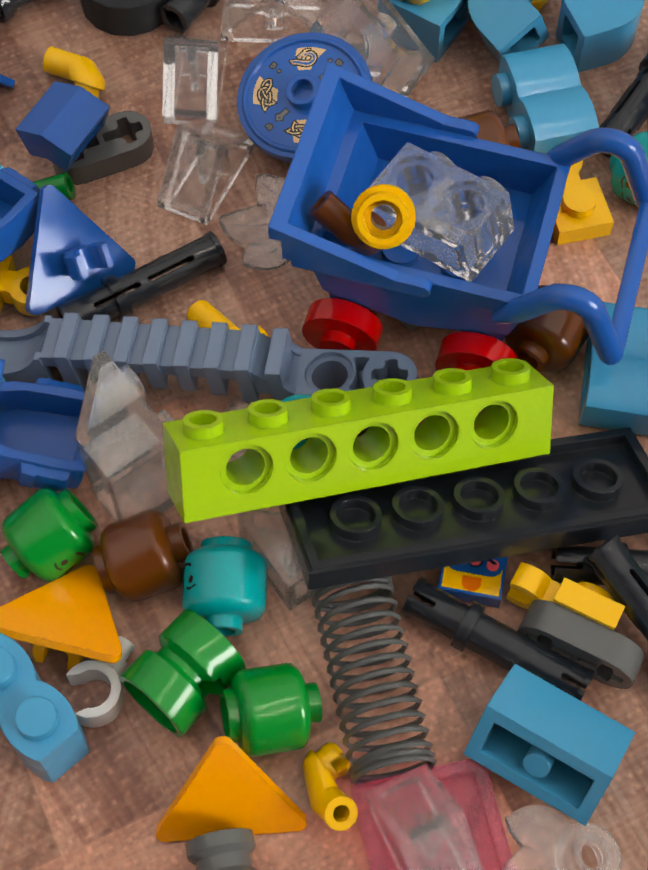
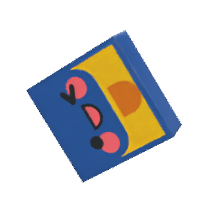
M508 556L442 567L438 588L463 602L473 603L476 601L484 606L499 608Z

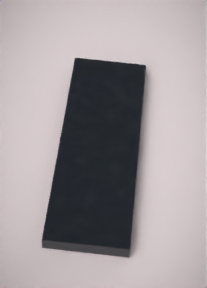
M628 427L551 439L550 454L279 505V509L307 589L311 590L608 540L616 534L620 538L648 533V456L631 428Z

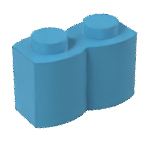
M564 43L501 55L498 73L492 76V93L497 106H504L509 116L508 125H515L522 149L546 154L553 147L585 131L599 128L592 101L586 90L581 86L575 61Z
M603 302L612 320L615 303ZM634 307L624 354L621 361L617 364H604L599 359L590 336L587 338L578 425L608 430L630 427L634 434L648 436L647 308Z
M0 633V730L3 731L21 761L32 773L45 781L54 783L90 752L87 737L67 699L57 689L40 679L28 654L16 641Z

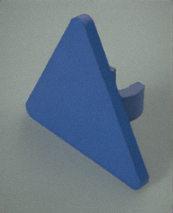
M53 185L42 186L38 196L25 306L26 311L30 315L36 316L100 287L101 279L111 274L118 278L134 270L136 265L133 257Z

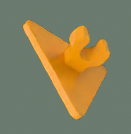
M84 565L0 606V633L15 640L34 644L32 655L36 662L43 663L51 649L66 652L68 656V670L81 663L84 657L108 663H117L122 658V647L105 591L96 567L93 565Z
M219 736L213 740L157 824L156 838L161 842L186 841L206 833L232 828H248L253 830V835L297 832L306 828L307 820L306 814L231 738Z

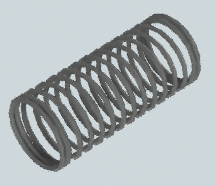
M391 576L359 581L376 582L362 583L332 593L323 600H319V598L329 591L353 583L317 588L311 592L312 606L316 608L314 615L319 620L317 629L322 634L320 638L321 645L326 648L323 652L324 659L329 662L327 673L332 676L330 687L335 690L333 701L339 705L336 709V716L343 719L339 724V730L345 733L343 745L349 748L346 753V760L353 763L349 768V774L352 777L351 783L361 788L386 787L404 783L427 774L434 769L437 763L435 759L436 753L431 751L433 744L422 740L428 735L430 729L419 725L424 721L426 714L417 710L422 700L413 696L419 686L411 682L415 671L407 667L412 657L404 653L408 643L401 640L405 629L398 626L401 621V615L394 612L398 602L391 598L395 589L393 588ZM379 588L378 590L359 598L345 601H333L334 599L339 598L348 593L364 589ZM385 602L392 604L387 610L367 611L340 621L328 620L337 613L360 612ZM321 612H327L323 617L321 616ZM387 616L395 617V620L390 624L371 625L346 634L332 633L340 627L364 625ZM324 624L331 626L326 631L324 630ZM389 630L398 631V634L392 638L375 639L350 648L336 647L346 640L369 638ZM327 638L335 639L330 644H327ZM391 644L402 645L395 652L379 653L356 661H339L350 654L370 652L385 648ZM330 651L339 653L333 659L330 657ZM394 658L405 659L403 663L397 666L380 668L361 675H343L356 667L376 665ZM334 665L342 667L336 673L333 671ZM395 673H409L405 678L398 681L386 682L365 689H347L361 681L378 679ZM337 679L346 681L340 687L336 685ZM398 687H412L411 690L399 696L368 703H351L368 694L381 693ZM340 693L350 695L343 701L339 699ZM399 702H416L412 706L400 711L372 717H356L374 708ZM343 708L355 709L347 715L343 714ZM408 716L419 717L412 722L389 729L361 731L383 721ZM347 722L360 723L350 730L346 729ZM422 731L420 734L406 740L389 744L364 746L394 734ZM351 736L363 738L354 744L349 743ZM415 746H426V747H424V748H418V747H415ZM355 751L368 752L358 759L352 758V754ZM421 761L413 766L397 771L365 775L385 766Z

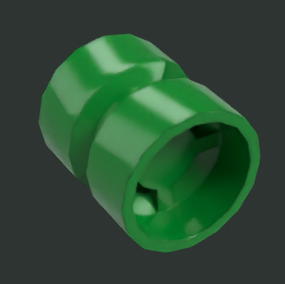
M189 609L183 610L158 636L161 645L158 651L144 650L119 676L120 683L131 697L155 721L177 737H182L207 711L205 697L208 694L220 696V690L227 689L230 686L235 672L246 669L244 660L233 645L206 619Z

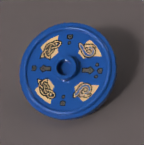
M298 33L272 43L252 60L239 84L237 110L246 134L256 147L273 158L292 162L327 62L373 82L366 61L352 45L336 36L325 33Z

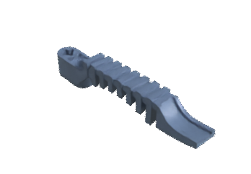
M64 313L63 318H53L52 315H46L40 323L30 328L0 330V359L5 360L2 376L6 382L35 383L38 377L51 378L53 381H56L49 368L51 366L58 368L64 382L80 385L83 387L84 392H86L88 375L96 390L111 391L114 371H116L123 387L138 389L140 373H146L151 387L158 389H167L168 375H176L182 391H197L198 377H205L212 395L227 396L229 379L237 381L244 402L258 401L260 393L271 394V397L282 401L292 395H312L322 389L337 388L350 391L373 387L375 382L387 378H397L406 381L419 379L417 366L410 357L403 353L393 351L301 348L292 343L288 328H273L272 337L270 338L260 333L258 325L242 324L241 330H230L228 323L212 322L211 328H200L198 321L182 320L181 326H170L168 319L153 318L151 324H141L138 317L123 316L122 322H111L109 315L94 314L92 320H82L79 313Z

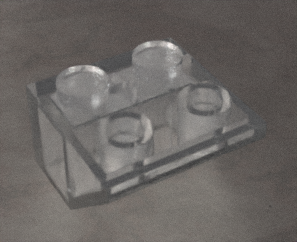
M103 350L92 359L75 434L92 493L114 521L147 509H156L164 513L173 507L174 503L167 491L162 423L174 420L164 409L155 413L144 400L147 397V393L135 372L128 365L119 369Z

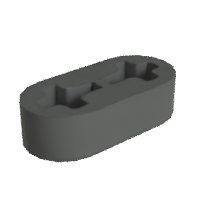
M122 111L108 115L105 125L80 155L83 159L75 161L67 173L70 175L73 184H86L146 162L154 149L150 122L144 115L134 111ZM124 135H130V137L136 141L132 143H126L125 139L120 137ZM53 163L56 175L66 172Z
M547 600L532 601L517 630L582 667L595 671L592 679L619 689H629L633 686L645 659V653L642 648L631 639L566 607Z

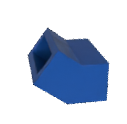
M54 81L15 130L30 155L48 159L68 172L105 125L110 106L81 86Z

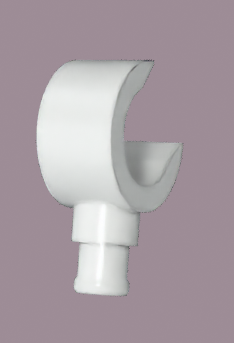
M118 636L122 647V658L119 662L108 663L100 660H88L75 665L67 672L66 676L71 686L85 684L92 680H101L111 686L110 695L103 704L75 713L80 725L92 728L101 727L112 722L120 714L124 706L125 693L119 676L127 666V658L135 649V645L128 639Z

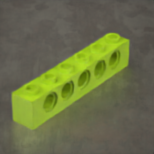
M505 358L495 361L491 367L467 371L458 368H446L436 371L432 377L409 381L387 378L375 382L373 387L350 391L322 389L313 393L309 398L286 402L275 399L258 400L251 403L248 408L221 413L211 410L194 411L185 415L183 419L162 423L167 491L185 524L550 454L554 385L526 361ZM427 418L421 425L418 426V424L423 419ZM365 428H368L367 431H366L363 435H361L360 437L356 438V436H357L362 430H364ZM308 438L304 445L292 450L298 442ZM247 449L240 458L228 461L236 452Z

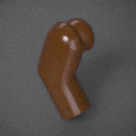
M332 191L325 192L313 205L309 215L352 251L363 256H371L378 252L380 249L368 246L356 235L351 221L352 209ZM372 212V218L376 224L387 226L385 220L380 215Z

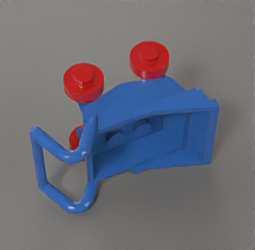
M327 62L268 225L269 239L281 241L282 259L291 261L293 267L314 271L322 289L329 292L330 298L316 300L309 306L302 327L304 338L316 349L377 351L383 332V325L379 318L370 311V309L417 326L461 330L462 332L451 333L443 338L435 362V368L437 371L446 368H458L467 371L491 367L495 361L500 359H517L515 352L503 342L505 336L518 323L526 322L556 310L573 312L582 318L599 359L607 365L617 364L621 361L624 354L648 251V161L643 147L633 136L613 128L590 129L553 147L546 154L478 139L477 135L480 128L477 123L445 115ZM598 153L611 154L620 159L635 204L638 207L612 320L603 301L585 288L571 284H552L538 289L570 166ZM376 184H391L401 188L410 196L415 206L416 221L412 233L402 244L390 249H380L371 256H363L339 242L316 222L309 213L316 201L329 190L352 209L357 197L365 189ZM378 205L372 210V212L380 215L385 220L387 226L396 220V213L389 205Z

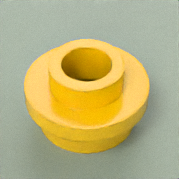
M376 184L365 189L357 197L352 208L351 221L356 235L365 244L377 249H390L402 244L410 236L415 226L416 211L412 199L404 190L391 184ZM385 204L392 207L396 213V220L389 226L376 224L372 218V210L376 206Z

